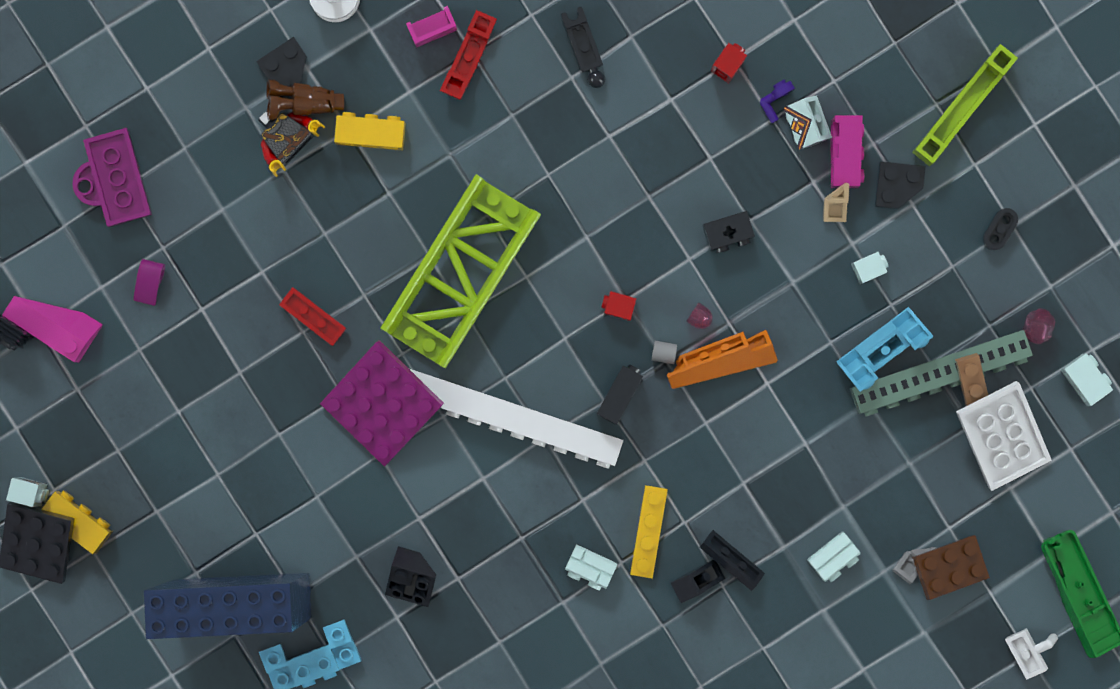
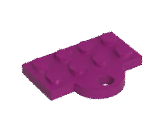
M128 128L84 139L83 142L89 162L84 163L76 170L72 183L74 193L78 199L90 206H101L107 227L152 215ZM87 180L90 182L91 188L87 193H82L79 190V185L82 181Z

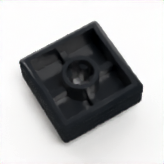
M0 314V344L14 351L16 348H24L23 345H26V341H29L28 337H31V334Z

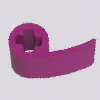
M146 259L141 260L136 279L134 301L153 306L156 305L158 287L164 276L165 264Z

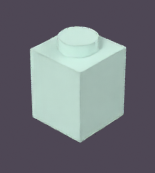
M879 252L851 264L860 284L887 273L886 268L889 267L885 256H880Z

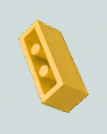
M343 112L342 116L337 115L334 143L336 145L403 151L406 124L404 121H401V117L387 116L386 120L378 119V115L365 114V118L356 117V113Z
M63 490L62 493L55 491L41 510L75 518L72 539L90 553L96 554L113 532L109 529L110 524L100 517L98 520L90 515L92 511L83 504L78 506L73 502L74 497Z

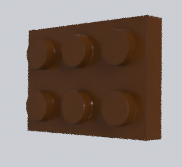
M975 535L912 557L927 600L990 578Z

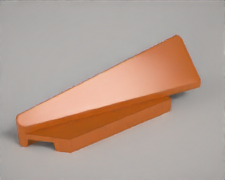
M767 330L746 339L744 332L680 355L676 360V368L673 372L668 373L667 377L671 388L675 389L773 364L778 359Z

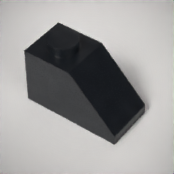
M713 559L671 582V585L678 599L683 603L699 596L726 578L718 563Z

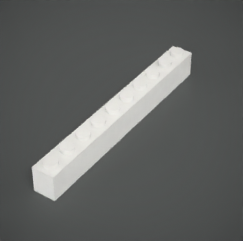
M410 369L444 402L441 408L447 410L446 415L458 419L460 415L469 417L467 422L479 426L481 422L490 424L489 429L502 433V430L505 429L511 431L510 436L523 440L524 436L533 439V444L545 447L547 443L554 446V451L566 454L568 450L576 453L575 458L587 462L589 458L597 460L596 465L608 469L610 465L615 466L623 443L621 439Z

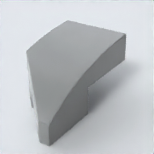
M936 547L905 552L892 571L908 584L913 583L918 573L912 557L933 550Z

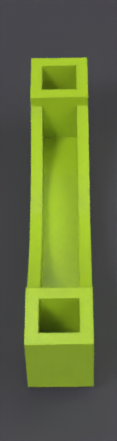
M1001 44L997 46L912 153L930 167L1018 57Z

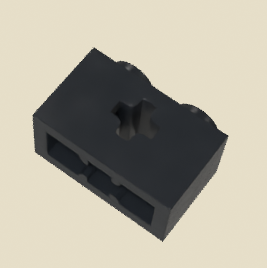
M747 211L702 225L710 251L716 250L717 254L730 250L729 246L736 243L738 247L750 244V239L755 237ZM728 227L730 231H735L732 239L723 235Z

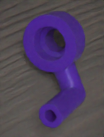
M784 79L773 86L775 90L760 99V105L771 124L779 120L770 103L795 90L791 81L786 83Z

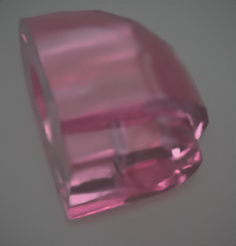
M698 302L686 322L697 329H706L711 325L713 315L707 307Z

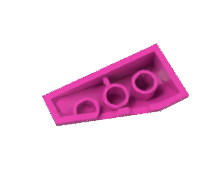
M16 296L12 298L2 314L52 349L77 363L80 362L103 324L83 312Z

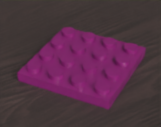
M380 340L367 351L320 403L384 467L444 404Z

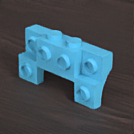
M908 307L836 362L861 392L863 389L870 388L875 380L878 379L874 373L903 352L908 346H911L914 350L926 346L933 335Z
M345 619L323 627L329 644L287 660L281 644L260 651L261 660L266 673L270 677L273 688L291 689L300 685L306 688L316 684L315 679L321 677L324 680L337 676L336 671L361 662L362 659Z

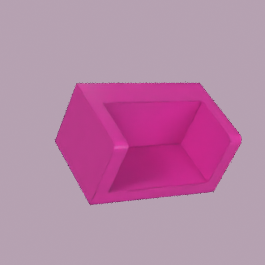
M448 6L443 7V11L413 24L411 22L406 23L416 48L457 31V26Z

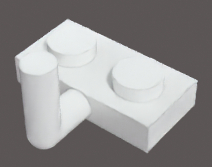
M1026 628L1005 639L1026 680L1047 671L1048 667L1040 653L1052 648L1058 640V636L1050 634L1045 641L1035 645Z

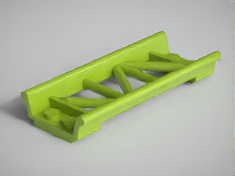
M476 174L380 329L446 369L541 214L533 209H529ZM472 206L498 221V223L459 228ZM506 230L515 232L498 262L458 238ZM455 247L492 270L477 295ZM445 249L467 297L431 275ZM425 282L464 305L463 307L415 314L407 313ZM464 316L450 339L423 322Z

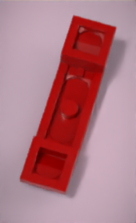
M476 10L440 92L458 100L462 99L497 21L496 18Z

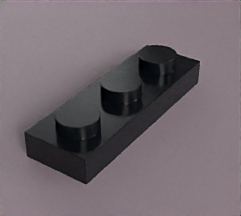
M714 530L708 534L699 547L751 591L758 585L765 574Z

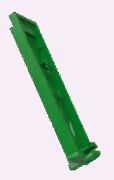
M1066 530L1053 537L1044 539L1041 545L1042 552L1055 577L1062 603L1089 658H1097L1120 646V626L1076 533L1073 530ZM1057 562H1060L1064 577L1062 578Z

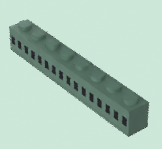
M1021 330L875 380L870 388L863 389L861 392L856 387H852L850 391L858 414L864 413L866 417L878 413L877 408L886 406V409L899 406L900 400L907 398L908 402L920 399L921 393L928 391L929 395L943 391L941 386L950 384L952 388L961 385L955 359L977 353L980 357L984 377V372L993 370V373L1007 369L1006 364L1014 362L1015 366L1026 363L1028 362L1027 357L1033 355L1025 331Z

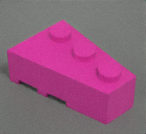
M835 115L831 120V188H839L844 183H849V188H859L860 183H864V169H861V160H864V147H862V138L864 137L863 115Z

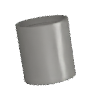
M655 341L651 361L674 364L677 344Z

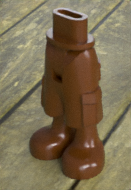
M271 79L267 81L266 97L269 99L267 105L268 120L276 119L280 111L291 109L293 115L305 116L329 112L334 113V110H344V94L334 93V90L330 91L320 86L312 87L311 85L294 83L292 87L280 84L276 80ZM279 96H291V99L281 98Z

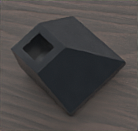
M398 546L391 566L385 595L429 607L436 573L420 552Z

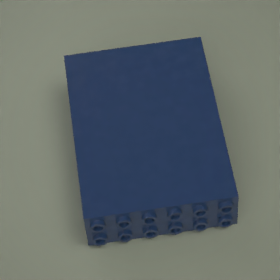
M309 573L176 579L144 590L146 639L293 632L311 619Z

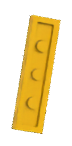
M645 485L630 575L653 579L668 489Z

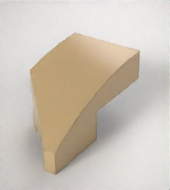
M844 183L824 198V222H846L849 183Z

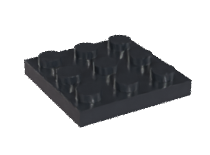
M15 502L8 503L0 551V568L62 584L66 578L75 518Z

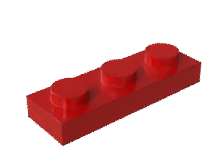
M294 287L291 288L279 304L332 346L335 345L347 329Z

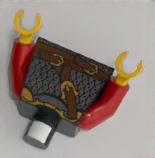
M266 111L259 118L258 121L266 128L261 134L263 138L261 142L263 157L274 176L278 177L276 171L279 168L286 171L285 166L314 135L316 137L320 136L316 133V130L319 127L325 128L322 123L305 115H293L292 112L287 115L282 113L277 119L268 120Z

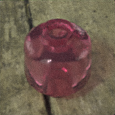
M1045 309L1029 312L1023 327L1027 339L1036 344L1048 341L1054 331L1055 318Z

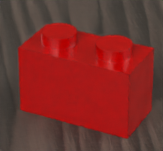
M728 43L713 64L711 72L729 84L747 57L744 53L745 49L736 43L733 45Z

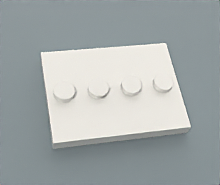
M1015 381L956 411L987 486L991 491L1052 461L1019 382Z

